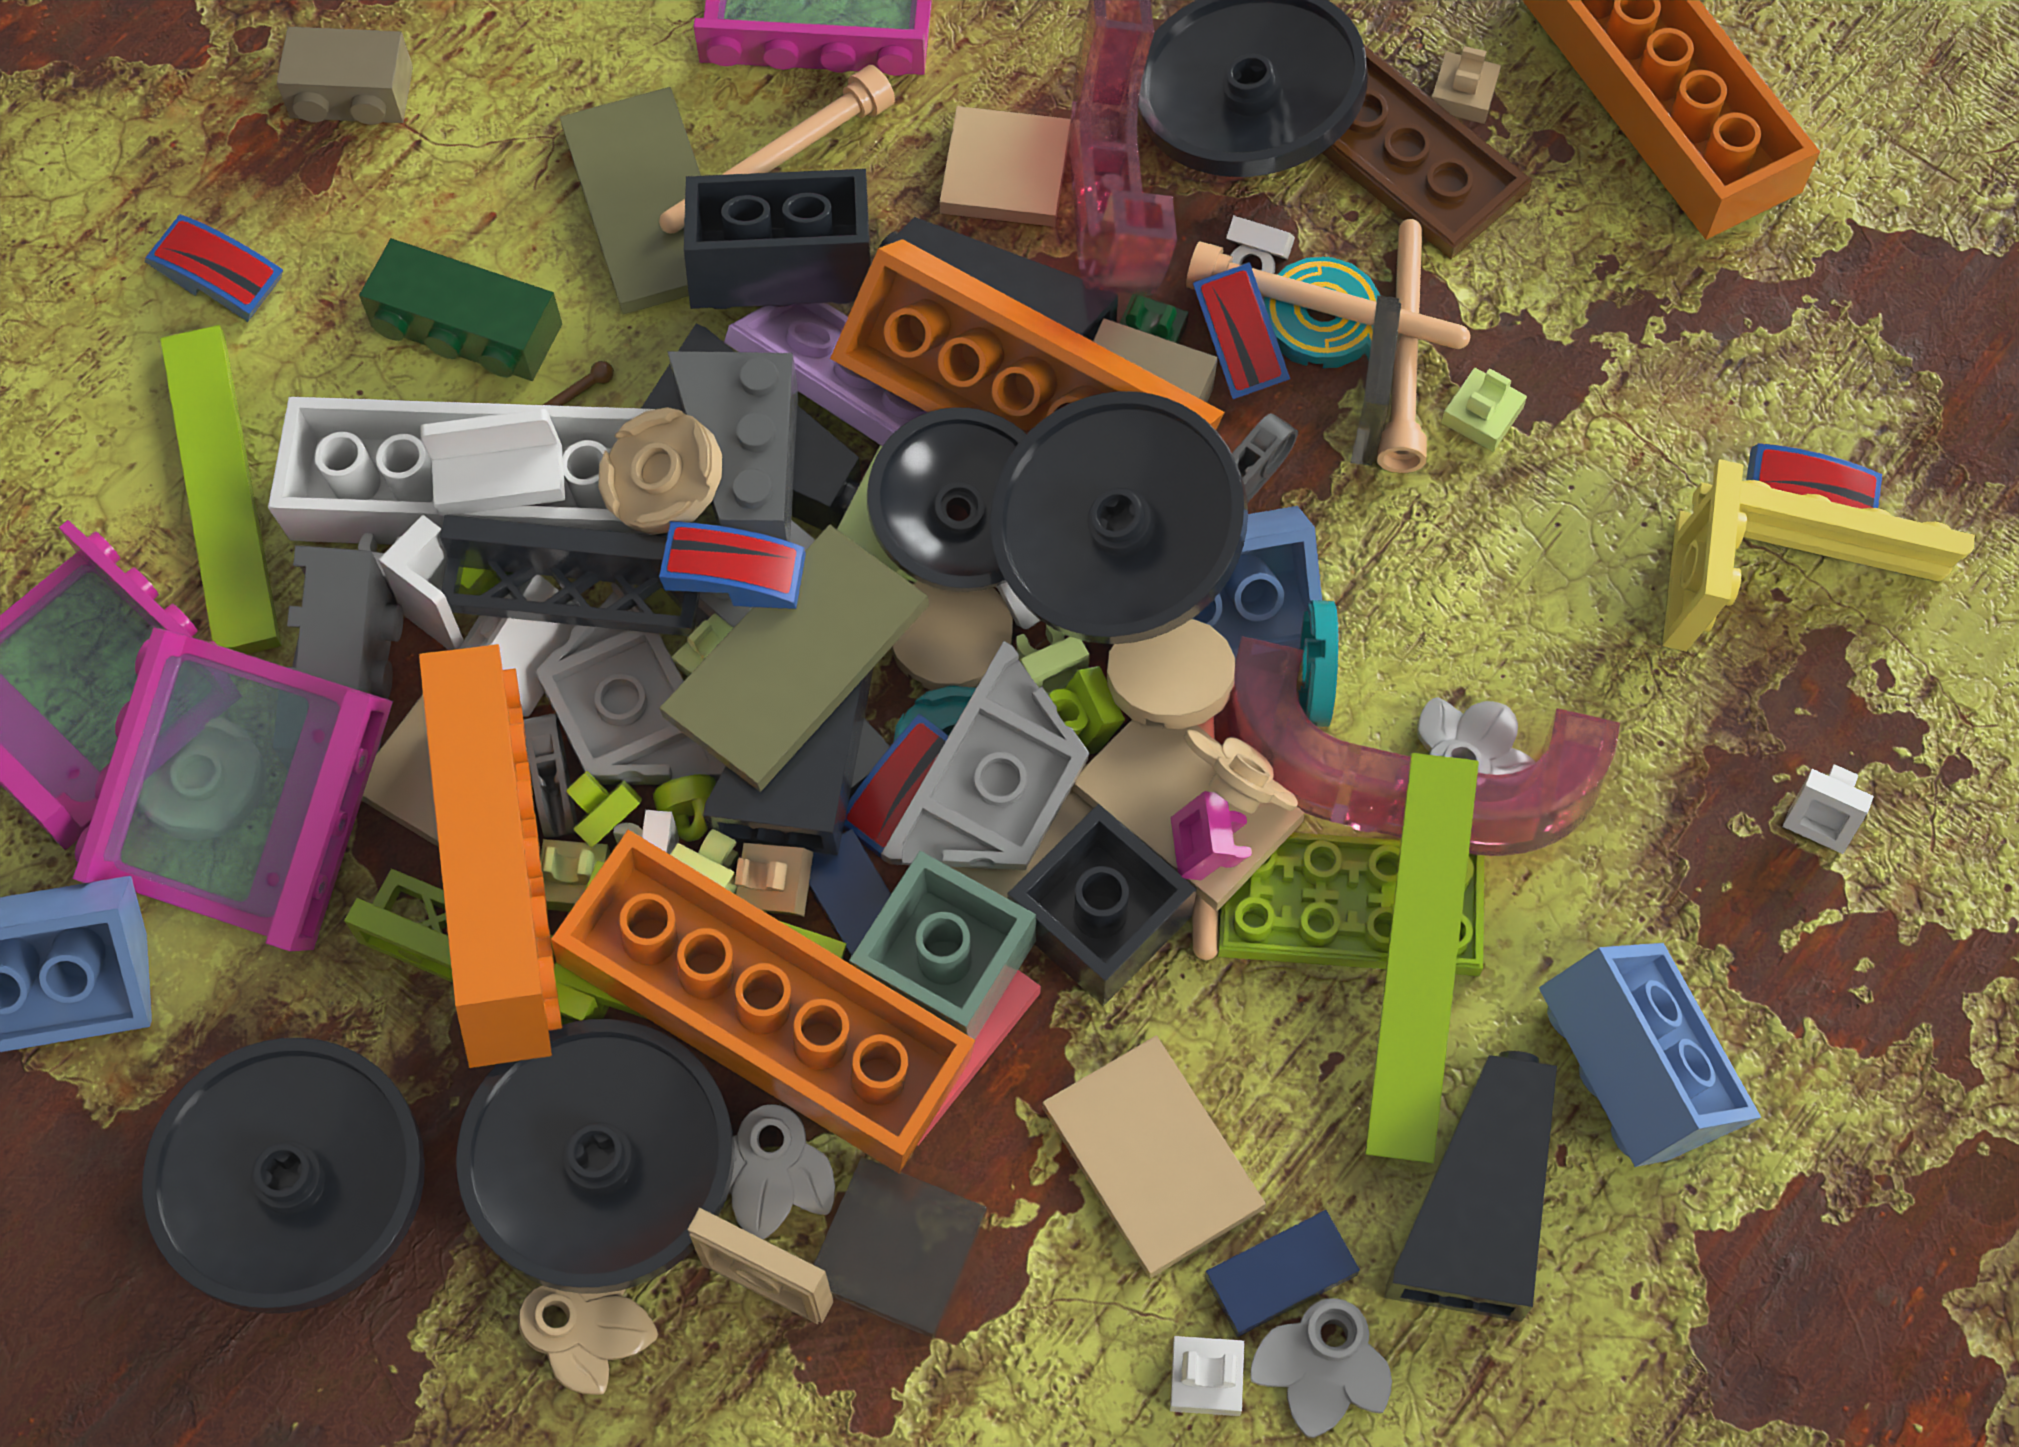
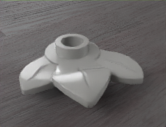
M1436 697L1430 700L1423 708L1417 724V736L1423 746L1429 751V755L1479 761L1475 794L1481 792L1485 787L1505 791L1515 790L1523 786L1531 778L1537 767V763L1530 756L1512 748L1518 732V722L1515 714L1507 705L1493 701H1484L1472 705L1463 714L1445 700Z
M775 1104L763 1105L752 1110L742 1121L738 1135L734 1136V1169L728 1194H732V1207L741 1228L764 1240L782 1224L790 1213L792 1204L816 1214L827 1215L830 1213L835 1196V1182L829 1159L817 1148L806 1143L805 1128L796 1113L787 1107ZM768 1125L777 1126L784 1135L783 1145L775 1152L764 1150L759 1143V1134Z
M1335 1298L1324 1299L1313 1304L1304 1314L1301 1323L1282 1325L1272 1329L1258 1347L1250 1372V1378L1254 1384L1265 1387H1288L1287 1400L1292 1418L1307 1438H1315L1335 1427L1345 1415L1350 1403L1368 1412L1383 1413L1389 1400L1392 1385L1391 1372L1387 1361L1368 1344L1369 1328L1365 1317L1353 1304ZM1328 1324L1338 1325L1345 1333V1343L1339 1347L1328 1346L1321 1338V1328Z

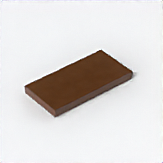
M1364 44L1368 71L1365 100L1352 125L1322 154L1403 221L1407 219L1417 220L1422 227V236L1451 260L1525 196L1530 190L1532 179Z

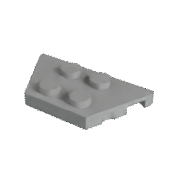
M615 583L611 585L613 589L612 594L599 608H608L625 596ZM635 606L629 610L639 612ZM576 625L571 630L567 643L560 648L554 649L536 670L543 691L554 713L557 715L558 721L584 773L588 770L601 785H619L623 780L629 785H662L673 779L694 774L710 775L714 777L717 783L726 765L662 717L659 708L684 681L659 633Z
M1003 641L881 853L883 861L894 865H911L918 852L922 851L949 867L1026 870L1087 762L1089 751L1073 729L1066 726L1057 714V707L1043 687L1039 688L1019 661V654L1009 643Z

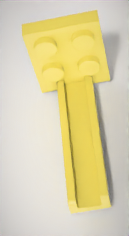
M1719 459L1714 465L1713 485L1701 482L1693 493V513L1680 510L1676 516L1662 646L1687 652L1703 631L1709 632L1712 629L1717 615L1724 606H1731L1735 602L1741 584V570L1734 568L1735 550L1739 548L1743 537L1933 581H1942L1951 573L1953 567L1960 560L1966 558L1972 552L1975 535L1951 530L1949 526L1939 522L1920 523L1891 516L1887 511L1878 508L1859 509L1833 503L1828 498L1817 494L1798 495L1772 489L1764 482L1755 480L1742 481V464Z

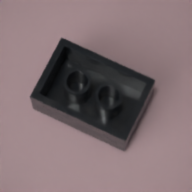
M866 169L686 176L684 259L690 309H728L731 307L766 305L785 307L792 304H847L855 302L871 266Z

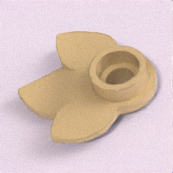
M1187 730L1184 735L1187 745L1197 756L1213 767L1216 774L1209 785L1224 800L1248 813H1254L1261 802H1271L1289 811L1295 810L1298 805L1295 795L1273 780V767L1255 748L1236 738H1227L1224 744L1221 745L1209 740L1195 730Z
M541 1285L531 1291L524 1299L518 1314V1326L523 1339L533 1349L547 1354L555 1378L571 1391L589 1395H603L609 1379L608 1360L623 1359L636 1355L657 1339L658 1333L652 1319L636 1302L623 1296L626 1289L600 1294H581L565 1292ZM549 1306L560 1307L567 1316L566 1325L561 1328L547 1326L542 1318L543 1310Z

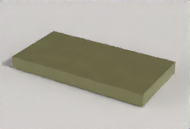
M671 87L560 116L562 129L622 314L688 297L684 259V228L677 233L669 234L664 232L659 224V219L663 212L685 199L686 176H701Z
M831 525L805 551L806 556L796 609L753 607L659 708L663 718L759 792L766 787L929 606L928 596Z

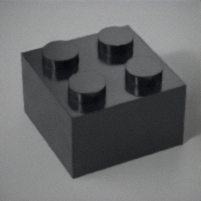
M1098 804L1007 893V899L1036 914V942L1034 945L1104 1006L1192 917L1197 889L1105 808Z

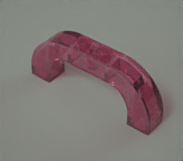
M1089 0L1084 20L1073 90L1070 164L1078 263L1083 284L1087 289L1140 295L1154 294L1165 277L1177 242L1172 196L1142 193L1137 143V116L1143 72L1154 35L1151 0Z
M1242 636L1235 662L1234 686L1230 691V699L1227 704V723L1230 738L1240 739L1262 754L1273 767V780L1295 795L1298 802L1297 807L1306 814L1330 822L1351 826L1362 832H1377L1401 838L1410 756L1349 743L1323 732L1308 719L1297 698L1296 684L1304 650ZM1556 708L1539 761L1524 770L1510 774L1494 775L1478 772L1469 854L1506 856L1527 853L1556 843L1579 827L1592 811L1615 755L1620 722Z

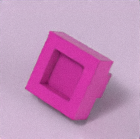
M1202 792L1170 817L1177 870L1185 879L1203 880L1220 866L1225 868L1235 867L1252 855L1250 847L1236 846L1233 839V834L1247 824L1246 816L1237 811H1229L1228 802L1216 792Z

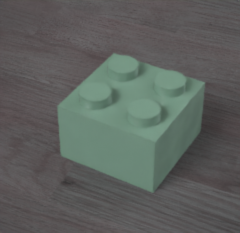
M919 851L855 950L849 963L975 1040L1036 942V914Z

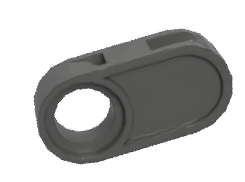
M1272 413L1265 416L1232 453L1245 485L1247 504L1284 462L1298 436V430Z
M554 713L524 719L528 759L545 839L575 834L574 827L578 822L574 800L566 792L568 787L571 786L557 715Z

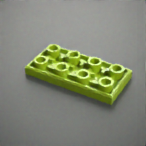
M1293 832L1220 908L1218 957L1386 969L1401 840ZM1469 846L1455 975L1480 976L1483 970L1485 846Z

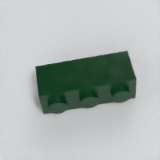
M392 238L387 243L359 294L371 327L382 336L395 341H401L405 338L426 345L431 351L447 359L461 357L479 363L489 372L506 378L515 375L533 382L562 326L554 292Z

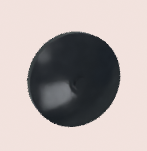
M1195 0L1169 17L1151 36L1139 57L1134 83L1140 119L1150 139L1168 157L1186 167L1207 174L1226 177H1253L1295 167L1319 155L1333 145L1348 130L1360 112L1367 92L1368 71L1365 47L1357 27L1339 7L1329 0Z
M1133 391L1102 393L1080 399L1056 410L1032 428L1013 450L1000 473L991 504L990 534L993 551L1004 579L1018 599L1033 615L1054 630L1073 638L1100 644L1139 642L1163 635L1182 626L1198 615L1221 592L1230 579L1244 547L1248 523L1247 496L1240 470L1229 447L1219 433L1196 412L1176 401L1150 393Z
M590 1019L563 1024L562 1029L549 1031L552 1056L496 1064L475 1092L466 1110L457 1145L456 1162L460 1193L466 1211L476 1230L489 1248L517 1273L543 1286L565 1292L600 1294L620 1291L638 1286L660 1276L685 1259L695 1249L689 1236L688 1228L699 1208L717 1217L719 1216L730 1189L734 1169L735 1146L733 1129L724 1099L713 1077L705 1066L675 1039L648 1026L623 1020Z
M280 1038L245 1046L214 1061L193 1077L174 1097L159 1120L148 1146L142 1180L143 1204L151 1234L165 1259L178 1274L200 1292L217 1302L232 1308L265 1314L291 1313L322 1306L346 1295L371 1278L390 1259L408 1233L415 1218L424 1185L425 1159L420 1129L406 1099L392 1080L378 1066L351 1049L335 1043L310 1038Z

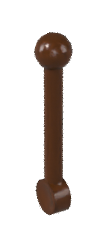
M600 360L595 362L591 366L588 375L543 405L563 406L596 383L606 384L610 382L614 374L612 365L607 361Z

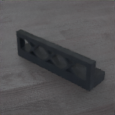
M452 515L444 516L440 539L448 560L441 592L445 595L453 613L678 636H689L695 629L701 592L685 591L681 616L655 614L643 601L660 588H664L659 575L667 537ZM464 567L490 570L500 582L480 596L458 594ZM505 572H514L510 576L505 574ZM536 575L552 576L562 587V590L544 602L527 601L518 590V587ZM567 578H573L576 580L570 583V581ZM603 581L615 583L625 596L608 608L590 607L580 594L597 582ZM630 584H632V585H640V586H638L637 588L633 589ZM510 594L513 599H507L504 597ZM572 600L576 605L566 604ZM635 606L639 612L629 610Z

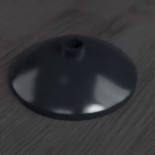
M957 407L944 408L922 414L908 421L895 431L877 454L867 487L869 521L878 543L887 556L909 576L924 584L942 590L973 592L994 588L1006 583L997 564L990 534L991 504L1000 473L1018 443L1026 436V433L1013 423L993 413L979 409ZM953 505L961 506L966 510L968 518L963 521H955L948 516L946 509Z

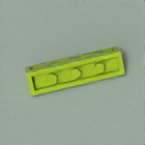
M391 868L373 903L371 904L356 898L344 920L358 943L453 982L449 939L442 931L443 928L447 927L446 913L437 916L434 907L435 905L445 910L444 890ZM404 892L424 901L429 919L416 923L392 913L390 910L399 893ZM556 982L562 1025L575 1021L604 1018L609 1006L596 1002L595 998Z

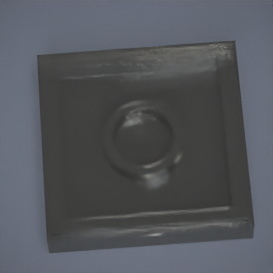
M1377 295L1363 360L1350 463L1371 466L1372 462L1376 460L1390 399L1401 311L1399 298Z
M861 1156L814 1262V1266L826 1272L832 1297L934 1339L987 1215V1207L902 1172L898 1174L887 1166Z

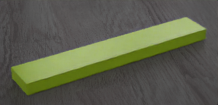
M216 325L162 337L160 340L212 641L219 646L244 654L280 647L282 645L225 335L221 326Z
M1411 753L1365 1148L1366 1155L1434 1164L1479 766L1478 760Z

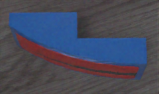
M181 214L178 215L145 257V263L194 296L201 290L247 322L280 281L283 273L282 268L249 247L210 226Z
M1250 262L1193 282L1232 399L1289 380L1290 377Z
M1758 443L1750 451L1746 480L1764 482L1772 489L1798 495L1817 494L1828 498L1833 503L1864 509L1878 508L1882 474L1825 454L1798 448Z
M670 521L659 578L664 589L669 591L728 593L733 606L796 609L806 552L803 546L764 534L717 525Z
M918 714L889 747L849 800L843 829L846 831L852 829L858 840L881 858V853L949 736L921 714Z

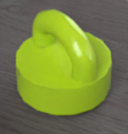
M706 774L683 776L668 781L655 790L653 798L656 810L672 812L678 836L688 842L700 839L707 831L703 812L705 803L716 785L714 777ZM695 815L694 821L690 825L688 817Z

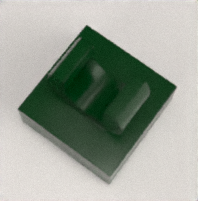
M1133 293L1119 324L1179 344L1188 323L1189 312Z

